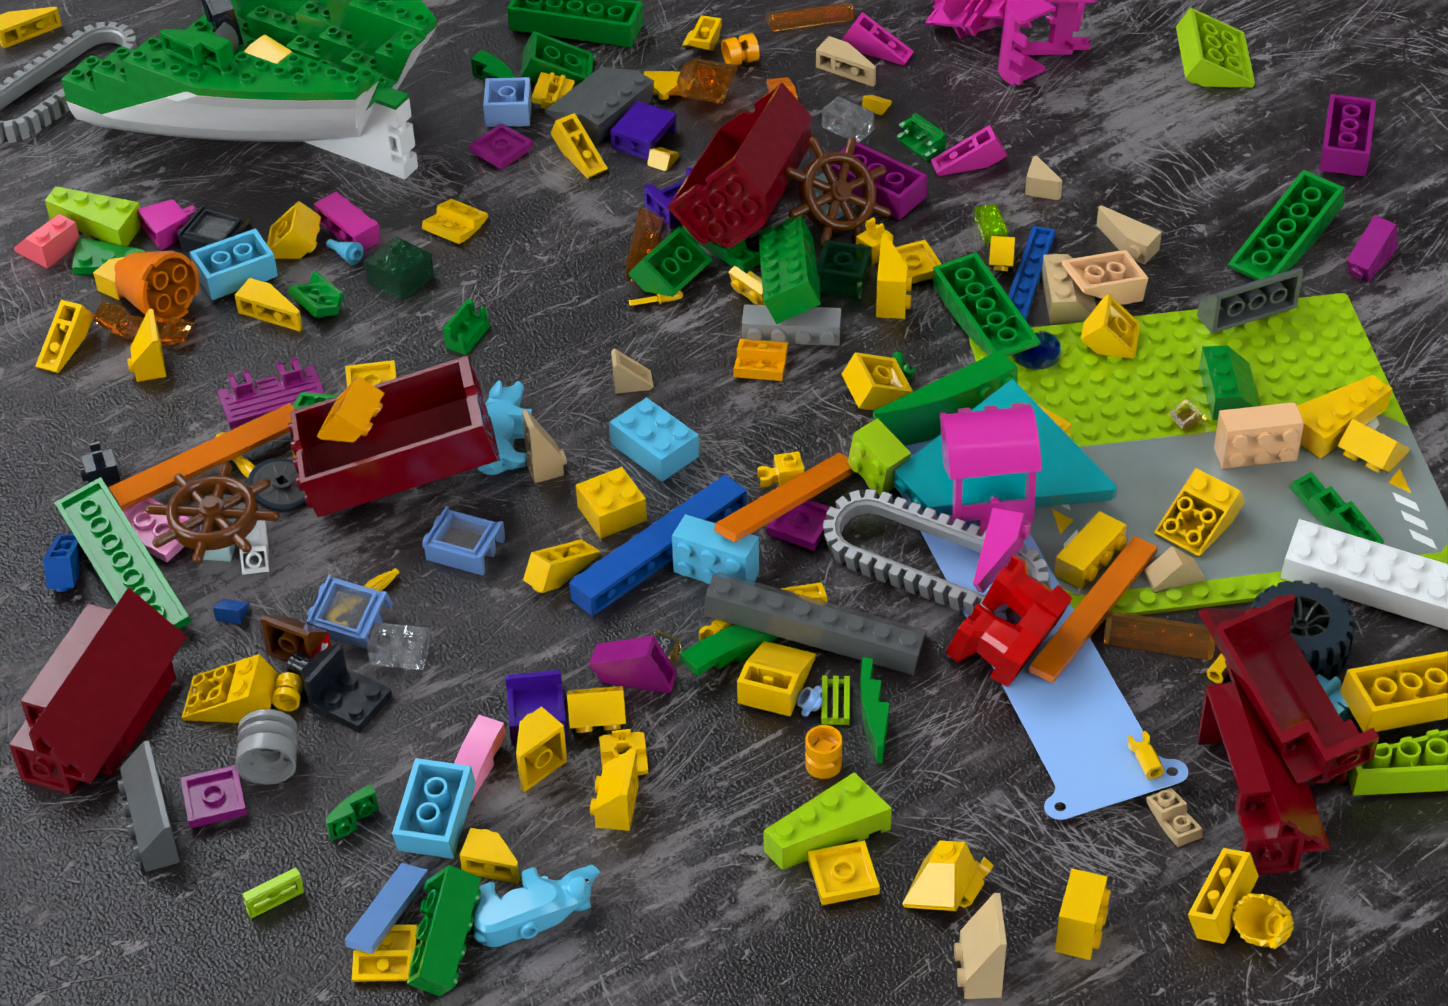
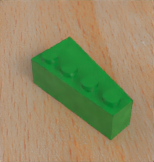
M448 865L425 881L424 890L428 891L429 895L421 903L420 912L425 914V917L416 930L415 937L420 940V944L416 945L412 952L407 979L408 985L437 996L443 995L456 986L459 978V972H456L458 963L466 952L465 937L474 921V917L471 916L472 910L481 895V889H479L480 877Z

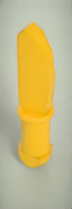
M679 291L673 297L657 294V296L629 300V306L657 301L659 304L682 299L683 293Z

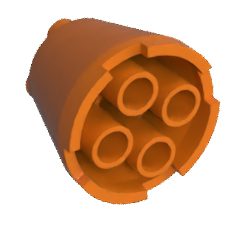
M175 251L134 252L115 264V284L118 294L127 299L144 315H146L148 309H153L157 322H176L189 312L187 308L191 304L194 295L198 296L200 280L197 267L194 262L190 261L182 253Z

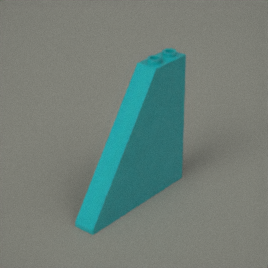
M1013 379L972 410V412L984 411V406L996 405L998 409L1011 408L1012 403L1022 402L1032 406L1038 429L1042 471H1037L1035 507L1108 501L1116 497L1118 486ZM939 435L894 470V486L901 494L906 493L911 499V503L921 505L923 513L926 508L935 510L937 517L941 513L949 516L952 515L953 479L949 478L943 466L942 435ZM1026 472L963 478L962 504L990 502L992 496H997L999 501L1025 498Z

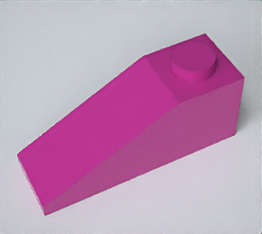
M863 12L842 39L862 54L904 66L914 52Z
M989 125L931 159L937 175L943 176L988 168L1007 157L1001 141Z
M992 508L973 585L978 592L984 593L999 572L1009 564L1011 557L1021 550L1024 539L1029 538L1031 524L1024 513Z

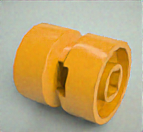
M753 33L740 35L739 39L732 37L722 40V54L728 67L741 65L742 61L750 63L759 60V46Z
M819 725L813 727L807 732L805 737L806 769L809 774L816 778L828 779L834 777L840 772L842 767V735L832 726Z

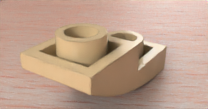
M1172 788L1146 797V802L1156 820L1177 847L1203 838V828L1187 813V803Z

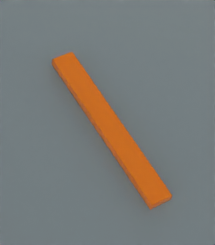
M291 403L284 405L112 485L108 489L123 511L178 485L174 481V476L178 473L189 480L290 432L288 428V423H291L290 411L295 409Z
M841 453L833 455L716 522L714 531L736 543L855 473L849 466L848 457Z
M1134 536L1030 664L1029 672L1054 683L1156 555L1158 546Z

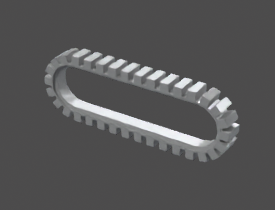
M105 22L96 23V28L90 24L83 27L84 32L77 30L72 34L73 38L67 37L63 40L64 45L60 43L53 47L54 52L51 50L43 53L44 58L37 57L33 60L34 65L28 63L24 66V72L21 70L13 74L14 79L8 77L3 80L4 85L0 84V110L96 45L115 43L131 50H136L138 45L134 31L132 29L129 30V27L124 24L118 26V22H110L108 26H105ZM62 88L19 118L0 121V143H3L5 138H7L8 143L17 142L16 137L18 136L25 140L30 137L29 132L37 134L42 130L41 125L44 127L52 123L51 118L54 120L62 116L61 111L64 113L70 111L64 89Z
M866 489L863 498H861L859 490L850 492L851 501L842 496L835 501L837 509L830 506L826 513L827 520H824L823 524L825 540L830 554H833L834 559L841 565L846 561L847 569L856 572L860 566L862 574L871 577L875 571L877 580L886 583L887 579L890 578L891 585L897 588H901L904 583L906 591L913 594L919 588L921 597L928 600L931 599L934 593L936 603L945 606L949 599L952 609L960 611L964 605L965 613L970 616L978 603L983 606L981 603L986 595L856 547L844 540L842 532L850 519L861 514L870 513L880 515L981 553L987 529L982 536L979 526L971 524L967 530L965 521L957 518L952 525L951 516L941 513L937 520L936 511L926 508L924 513H922L921 505L913 502L908 508L905 499L897 497L895 502H893L892 494L882 492L878 499L876 490ZM1023 543V547L1016 555L1026 561L1029 575L1051 588L1048 566L1044 558L1040 559V553L1034 548L1027 552L1026 544ZM1012 608L999 613L991 612L1008 622L1009 617L1013 616L1015 625L1021 619Z

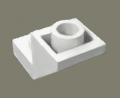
M257 520L254 529L245 537L252 546L251 551L245 553L239 548L242 575L269 572L266 521Z

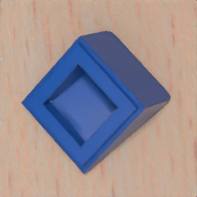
M224 598L213 608L215 620L242 624L250 602Z

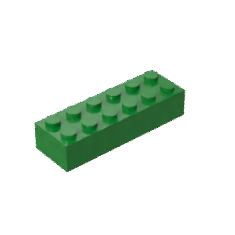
M511 0L507 8L509 30L529 33L535 31L543 35L559 38L577 39L621 47L633 46L644 23L643 2L635 0Z
M801 215L796 218L790 217L774 228L768 227L758 235L763 301L775 323L778 324L821 305L814 240Z

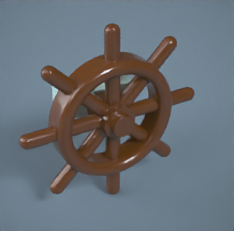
M853 136L848 138L844 153L831 152L827 154L824 153L818 139L811 137L809 144L816 159L805 168L804 172L791 167L785 168L784 173L786 176L800 181L799 196L801 206L792 209L789 212V217L796 218L806 214L814 224L823 229L819 243L823 249L829 246L832 232L844 233L852 231L856 239V236L863 233L860 226L868 220L872 212L884 217L891 215L889 208L876 203L877 195L874 182L875 179L885 175L887 169L884 166H880L869 171L859 159L854 157L857 139ZM830 164L841 165L838 177L835 176ZM821 168L823 174L815 177L818 170ZM850 170L856 176V179L847 182ZM861 187L862 197L853 194L852 191ZM849 202L861 207L856 216ZM845 216L847 221H837L836 219Z
M224 463L221 466L219 476L202 477L191 482L182 474H176L174 481L179 485L180 489L171 497L168 505L148 504L145 507L147 514L166 515L169 526L167 532L153 539V546L159 548L175 539L180 544L195 549L192 557L195 564H200L203 560L231 562L236 545L243 552H250L252 546L245 537L254 529L257 520L277 521L280 518V514L277 511L258 510L255 495L271 486L270 479L264 478L251 486H247L242 481L229 477L232 466L229 463ZM224 494L231 495V497L222 501ZM194 501L198 506L187 505ZM243 502L246 508L239 509V506L236 505ZM180 516L192 517L183 523L179 522ZM200 526L199 532L192 530V529H194V528Z

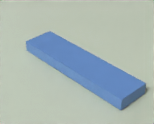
M401 863L345 938L346 947L373 954L429 878L428 870Z

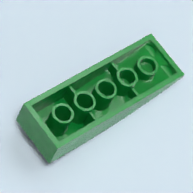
M1303 170L1228 263V267L1255 280L1288 271L1309 250L1344 206L1345 188Z
M977 252L933 267L934 290L962 329L986 354L991 355L1000 350L1008 357L1041 345L1039 338Z
M999 350L874 410L873 420L878 418L904 446L935 439L941 435L940 413H958V409L961 408L973 410L1011 379L1018 384V367Z

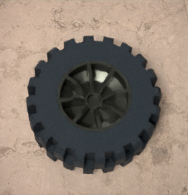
M1295 580L1293 583H1288V581L1280 582L1277 587L1272 585L1265 589L1264 592L1259 593L1250 608L1263 607L1277 596L1282 595L1285 597L1293 593L1295 603L1289 632L1316 676L1320 674L1324 678L1329 679L1330 675L1333 677L1341 671V668L1348 662L1356 626L1355 618L1352 615L1353 612L1348 604L1344 605L1345 601L1338 594L1335 596L1333 591L1327 587L1323 589L1318 587L1317 583L1310 582V584H1306L1301 580Z

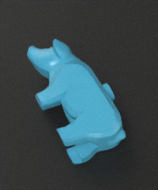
M498 380L490 389L489 398L485 404L494 427L501 461L478 467L477 470L484 474L495 475L505 470L526 467V453L516 452L513 448L514 439L524 438L522 411L527 410L530 414L532 413V409L519 407L524 392V386L519 381L512 386L502 387V382Z
M588 865L569 872L561 880H551L547 876L545 877V875L540 877L537 869L532 867L521 873L523 887L511 890L501 898L495 892V884L493 882L481 885L479 887L481 889L480 898L473 907L471 914L474 917L475 940L484 946L499 947L523 938L531 939L539 932L559 924L573 911L579 912L591 908L590 895L594 879L600 874L599 869L594 865Z

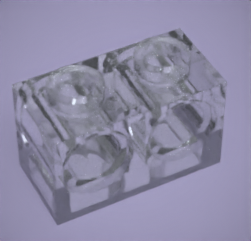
M838 96L822 109V127L847 139L853 136L859 143L874 131V112Z
M375 622L367 645L370 665L424 670L431 647L429 630L427 627Z

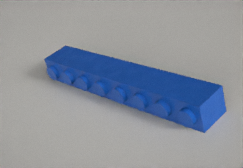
M727 475L713 481L708 487L694 494L680 506L675 507L663 518L656 520L647 529L633 536L631 540L614 549L612 553L603 559L595 562L586 571L576 575L569 582L571 600L593 617L673 561L672 535L685 514L716 523L747 505V490Z

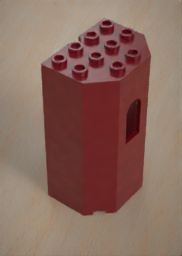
M783 82L753 104L755 106L754 112L744 110L717 130L667 207L699 243L709 244V242L721 244V247L732 248L764 226L791 180V177L785 175V168L791 167L797 170L810 148L809 139L811 138L812 116Z
M468 356L373 385L384 392L380 400L383 406L376 417L372 416L370 422L373 425L365 437L360 435L354 443L323 440L317 437L338 397L290 411L291 423H288V428L292 438H294L290 443L293 453L297 457L293 459L295 469L299 474L296 477L297 486L300 492L305 491L306 504L309 509H314L317 517L333 514L501 461L492 420L488 414L482 389Z

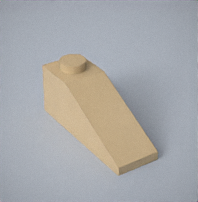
M828 36L816 49V68L870 86L875 85L876 66L848 42Z
M1102 205L1098 207L1097 227L1120 251L1127 250L1135 261L1144 265L1159 251L1161 231Z
M527 410L522 411L527 467L534 483L564 476L563 465L567 464L563 449H558L555 440Z

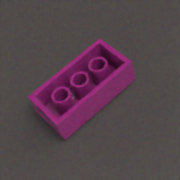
M1330 94L1320 171L1350 174L1352 176H1366L1376 100Z
M856 143L853 156L859 159L869 171L880 166H884L887 169V173L875 179L874 182L877 195L876 203L891 210V217L900 220L927 197L928 175L861 143ZM844 147V148H843L841 151H839V152H843V153H844L846 147ZM830 164L835 176L838 177L841 165ZM850 170L847 182L856 179V176ZM861 187L853 190L852 193L862 197Z

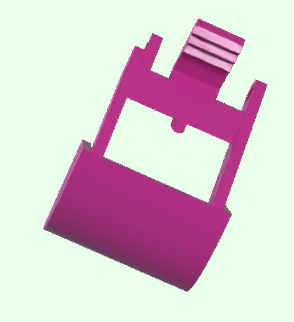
M1007 0L998 62L999 75L1012 86H1015V84L1021 85L1023 80L1035 77V75H1039V73H1043L1045 70V66L1028 55H1072L1073 50L1090 49L1091 43H1088L1089 38L1072 37L1073 32H1079L1086 3H1095L1098 0ZM1052 12V16L1045 18L1051 24L1048 42H1027L1028 38L1019 32L1020 25L1030 23V21H1034V19Z
M1022 402L1012 403L1011 408L998 409L996 405L984 406V411L972 412L970 408L958 409V413H940L943 466L949 478L953 479L952 525L956 518L963 521L979 520V527L983 536L988 527L992 508L1024 513L1029 522H1034L1037 471H1042L1038 429L1032 406ZM1026 472L1025 498L999 501L997 496H992L990 502L962 504L963 478Z

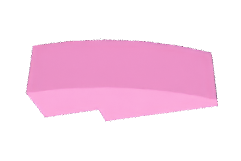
M478 715L454 762V764L471 766L476 785L471 801L494 766L493 757L506 738L503 722L482 715Z

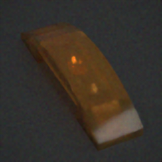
M101 302L93 316V321L101 327L131 340L135 339L144 320L142 317L126 314L125 307L105 302ZM170 317L167 323L156 321L161 345L185 342L194 326V322Z

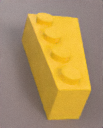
M1371 375L1298 405V411L1304 422L1300 445L1319 459H1322L1338 447L1352 419L1367 425L1387 410L1393 388L1376 376Z

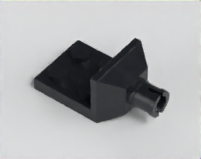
M339 644L317 652L312 659L303 656L299 652H295L293 654L294 657L291 656L287 662V671L297 674L303 679L310 710L358 733L365 728L392 697L390 688L346 667L343 646Z

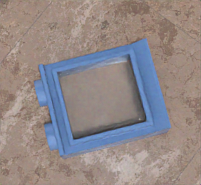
M446 506L441 515L436 517L431 531L426 533L423 538L422 547L425 549L426 560L484 576L486 572L485 555L494 557L496 553L495 540L500 543L505 541L503 521L493 522L449 510V507Z
M328 575L326 582L319 588L318 598L314 606L310 607L307 613V623L328 631L329 637L372 650L373 644L368 635L372 627L379 629L382 626L383 619L379 614L382 606L391 608L393 603L386 591H377Z

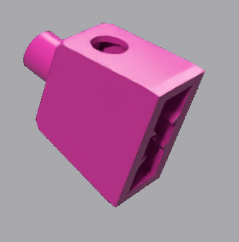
M168 200L137 209L141 228L161 251L179 241V230L196 213V209L193 205L181 209L175 200Z

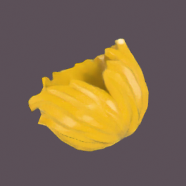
M1250 893L1243 896L1242 900L1238 901V904L1233 905L1235 911L1232 913V921L1236 925L1234 928L1238 930L1240 938L1245 939V942L1276 949L1291 936L1294 928L1291 911L1277 898L1264 894Z

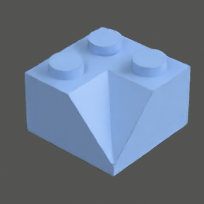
M530 77L485 79L483 107L486 127H496L501 123L505 126H530Z

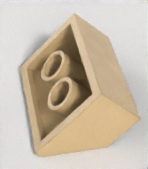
M1068 254L1043 256L1042 281L1050 324L1084 322L1096 308L1095 297L1083 293L1063 267L1062 260L1073 259Z

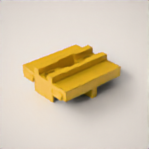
M541 72L532 94L531 102L541 105L540 108L547 109L571 91L575 81L566 79L564 75H561V77L555 76L553 72L550 74Z
M631 729L612 731L610 735L599 737L602 770L605 763L621 755L619 752L636 749L638 775L648 774L644 732H631Z

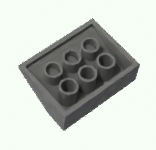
M600 67L547 108L545 114L558 120L575 113L591 141L598 145L611 134L610 130L637 101L649 104L652 101L654 80L637 70Z

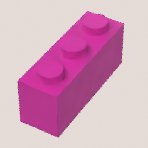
M334 192L314 203L315 212L321 216L319 224L340 241L358 242L363 246L364 251L380 242V227L376 220L369 218L360 208L355 207L347 198L342 197L339 193Z

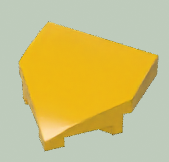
M644 71L645 76L654 80L653 95H659V99H669V95H684V86H687L688 72Z

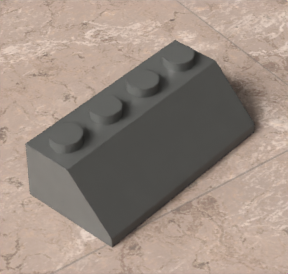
M1297 268L1200 297L1197 316L1213 334L1297 308L1303 269Z
M149 740L144 741L120 767L123 779L117 780L121 797L127 796V800L122 801L126 818L132 817L133 821L127 823L131 840L137 839L138 843L132 845L136 862H143L145 872L180 863L150 742Z

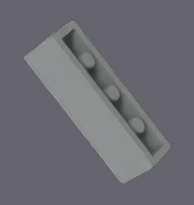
M744 305L742 339L779 341L803 345H840L841 308L814 307L776 324L766 305Z

